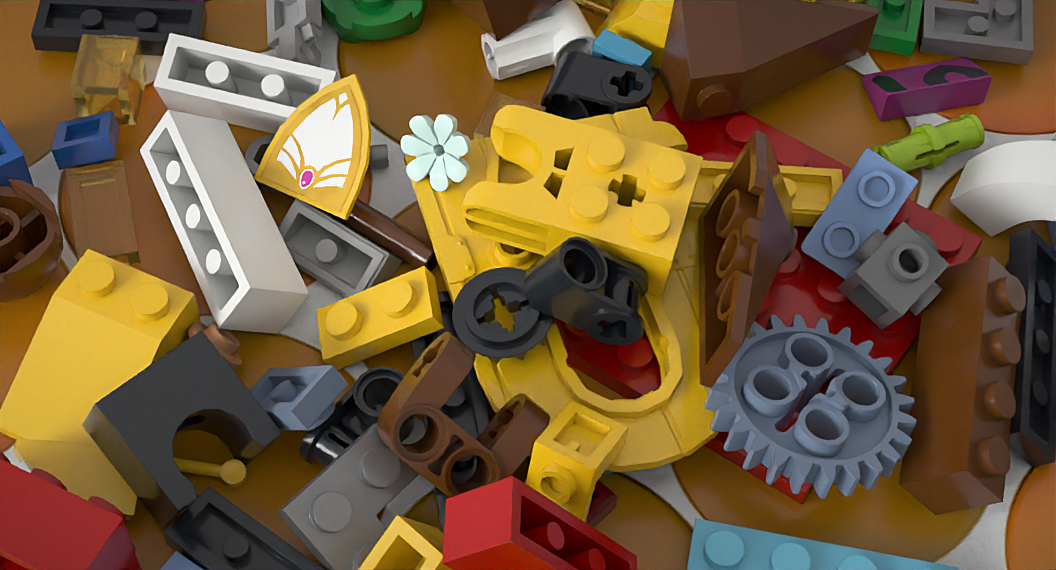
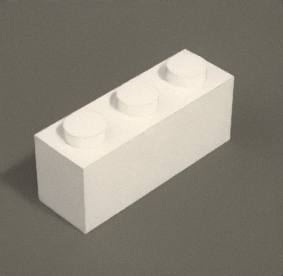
M170 33L153 86L170 110L225 120L230 124L276 134L280 126L300 104L325 86L339 81L337 72Z

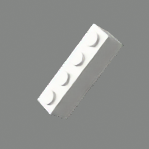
M167 110L140 149V152L219 329L278 334L310 294L236 140L225 120Z

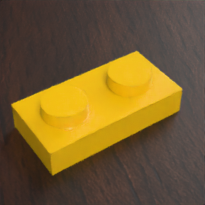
M425 266L316 310L322 359L327 365H333L337 370L444 328L436 279Z

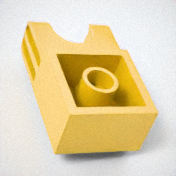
M507 105L496 113L491 126V139L495 150L505 160L518 164L528 170L533 177L517 184L482 181L473 186L466 193L460 209V217L467 229L483 238L544 255V257L568 238L580 237L587 239L596 247L643 268L649 276L647 293L662 297L692 200L703 157L525 106Z

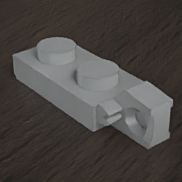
M266 0L268 46L276 50L278 58L320 67L321 53L315 43L322 36L321 0Z

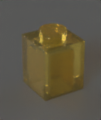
M82 34L70 83L79 118L113 110L118 124H137L147 78L139 37Z

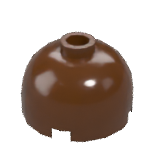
M8 179L11 187L0 186V302L3 303L26 298L41 289L56 271L63 251V236L54 203L40 188L22 180Z

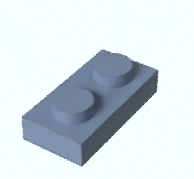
M333 365L269 368L249 391L279 430H311L321 425L330 417L335 409L333 401L346 388L348 382Z

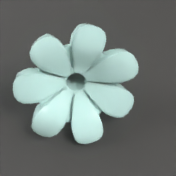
M450 114L438 115L435 122L427 115L413 117L409 124L414 134L405 135L401 139L402 151L416 158L407 165V175L411 180L418 182L429 174L432 188L436 191H445L451 186L452 181L460 182L470 172L471 167L462 156L471 150V141L468 136L456 131L457 119Z

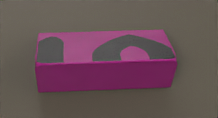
M966 57L865 74L862 76L861 81L879 120L885 121L984 103L991 83V77L987 71Z

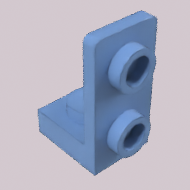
M867 147L801 244V250L845 279L860 264L852 254L875 230L879 229L884 233L918 183V180Z

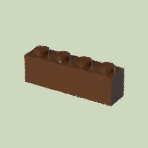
M991 255L947 267L934 281L942 290L922 310L911 397L914 398L915 403L908 414L916 419V425L909 436L912 441L902 458L899 485L935 515L1001 503L1004 498L1005 478L1010 469L1008 447L1011 418L1016 410L1014 397L1016 365L1021 357L1019 343L1021 313L1026 305L1024 287L1019 279L1011 275Z

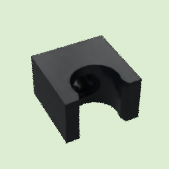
M202 330L96 402L82 424L161 528H164L180 516L197 498L194 484L181 474L173 459L172 442L175 435L190 430H202L216 435L229 447L234 459L241 461L246 466L260 456L282 434Z

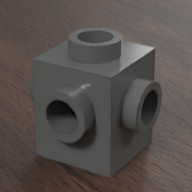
M903 221L887 236L879 229L875 230L858 247L852 256L860 264L837 288L883 330L902 317L908 309L915 316L919 314L942 290L934 281L950 264L939 255L938 247L929 236L919 230L911 229Z

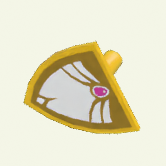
M356 74L325 86L300 104L278 129L254 176V180L346 221L360 193L369 165L372 135L368 103Z

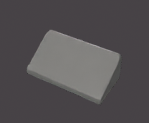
M297 198L278 227L296 267L345 298L386 282L397 271L403 261L317 207Z

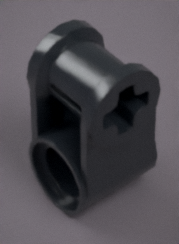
M566 52L559 57L540 104L543 112L570 120L604 114L611 115L615 112L646 106L651 115V110L646 102L652 93V79L649 73L636 65L621 64L595 58L583 52ZM632 80L634 82V90L629 93L630 81Z
M572 237L564 241L526 272L524 290L528 300L543 314L564 321L588 333L597 341L609 345L632 344L643 336L644 320L639 314L641 297L648 291L649 276L639 265L624 261L596 247L587 239Z
M381 366L369 369L360 375L354 385L335 404V409L330 417L318 427L308 430L300 446V457L309 464L318 462L324 467L328 466L369 427L378 423V416L381 411H375L372 408L377 404L388 402L404 378V375L392 367ZM414 415L409 416L400 428L399 438L401 443L409 437L414 428Z

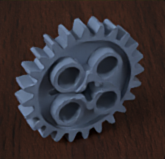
M795 314L790 327H786L776 315H770L765 329L755 321L753 322L742 346L712 388L704 386V388L709 390L704 407L707 410L716 412L710 426L712 431L729 432L723 447L725 451L744 449L748 454L742 467L748 470L759 464L764 465L768 468L766 483L773 484L781 475L789 477L792 493L797 495L805 482L813 483L818 496L824 499L832 484L835 483L846 497H850L858 482L871 490L875 487L880 475L889 478L898 461L902 460L912 441L909 436L916 425V419L908 414L915 400L913 397L900 394L907 381L906 378L897 375L887 376L886 373L893 360L890 357L873 359L869 356L873 346V342L870 340L862 342L857 346L849 342L851 329L848 327L834 335L829 333L828 324L824 318H820L815 329L807 328L800 314ZM832 376H836L830 382L825 395L820 393L823 384ZM794 412L800 413L794 425L787 431L780 432V430H784L789 425Z

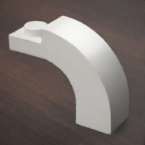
M1028 140L1006 143L973 157L967 161L949 202L991 237L1026 221L1048 220L1056 222V141Z

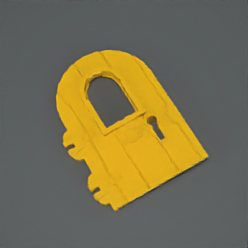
M647 106L615 112L611 115L604 114L574 120L683 152L688 149L683 134L674 125L664 121H653ZM491 136L485 137L482 140H470L472 148L462 156L471 167L470 172L462 181H452L451 186L445 191H436L432 188L429 174L418 182L411 180L453 306L460 290L476 275L500 267H512L528 271L544 258V255L514 247L513 254L504 252L502 249L503 243L472 233L467 229L460 217V209L466 193L477 183L486 180L488 146L494 147ZM404 153V162L407 167L416 158ZM685 220L663 296L660 297L646 293L640 300L639 314L644 320V330L660 367L661 386L658 390H652L637 399L609 400L586 389L575 371L567 365L568 355L555 323L551 325L546 335L545 345L538 344L529 350L523 361L516 357L502 358L496 365L489 357L475 354L476 358L473 365L479 383L493 410L498 413L511 398L519 393H524L549 413V424L566 404L572 400L628 426L629 429L624 447L606 469L612 472L658 468L691 455L717 436L719 431H712L710 427L716 412L707 410L704 407L709 390L699 384L698 220ZM499 298L495 299V319L492 322L499 321L503 329L507 328L508 332L513 331V325H515L513 315L517 312L510 313L506 306L501 305Z

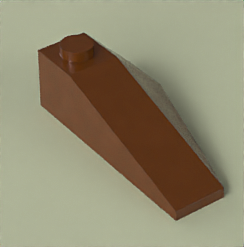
M674 0L659 76L681 121L734 114L866 55L879 12L875 6L842 0H816L814 2L802 0Z

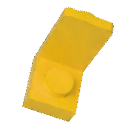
M570 400L536 439L525 484L586 522L595 484L624 447L629 427Z

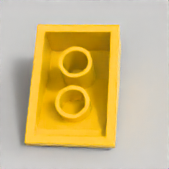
M87 249L55 291L0 409V432L16 440L37 439L97 445L82 426L92 407L103 397L189 339L188 329L194 322L201 323L195 294Z

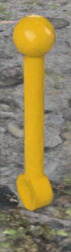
M173 457L181 472L222 478L223 482L232 488L242 486L247 479L245 465L236 459L226 461L223 465Z

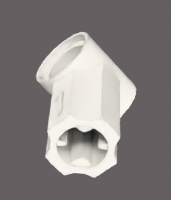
M561 0L535 17L534 20H530L498 42L488 33L481 35V45L486 66L493 80H502L552 64L556 67L559 57L566 52L577 51L592 56L593 42L596 40L580 8L573 0Z

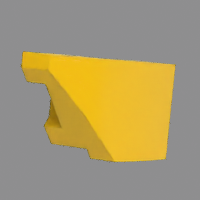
M17 439L15 441L13 453L20 462L24 461L30 471L38 468L52 474L65 485L68 492L87 501L91 496L107 500L123 513L125 520H130L134 516L137 500L136 494L98 445L37 439Z

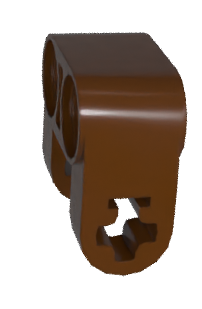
M445 332L429 345L406 373L388 402L383 406L378 416L377 429L380 439L392 452L448 497H453L510 477L532 451L536 439L548 427L550 415L526 394L519 393L498 411L477 439L473 438L440 411L441 407L469 373L476 358L475 352L453 334ZM425 414L427 430L424 436L415 443L401 444L399 433L403 422L409 416ZM475 455L477 465L473 476L466 482L460 484L452 483L451 469L455 462L463 456Z

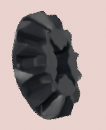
M500 267L476 275L460 290L453 306L452 319L457 338H460L475 354L489 357L496 365L502 358L516 357L523 361L529 350L538 344L545 345L546 335L551 325L555 324L554 317L543 314L528 300L524 290V277L527 271L518 268ZM499 298L501 305L506 306L510 313L517 312L513 315L515 324L513 325V331L508 332L507 328L503 329L499 321L492 322L495 319V299Z

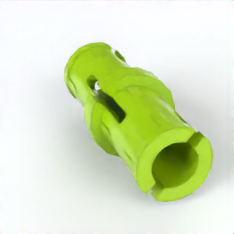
M965 113L956 119L936 126L922 124L912 129L909 136L884 145L874 146L871 150L906 173L921 167L925 170H931L944 164L945 159L950 156L982 146L985 141V132L981 121L976 115Z

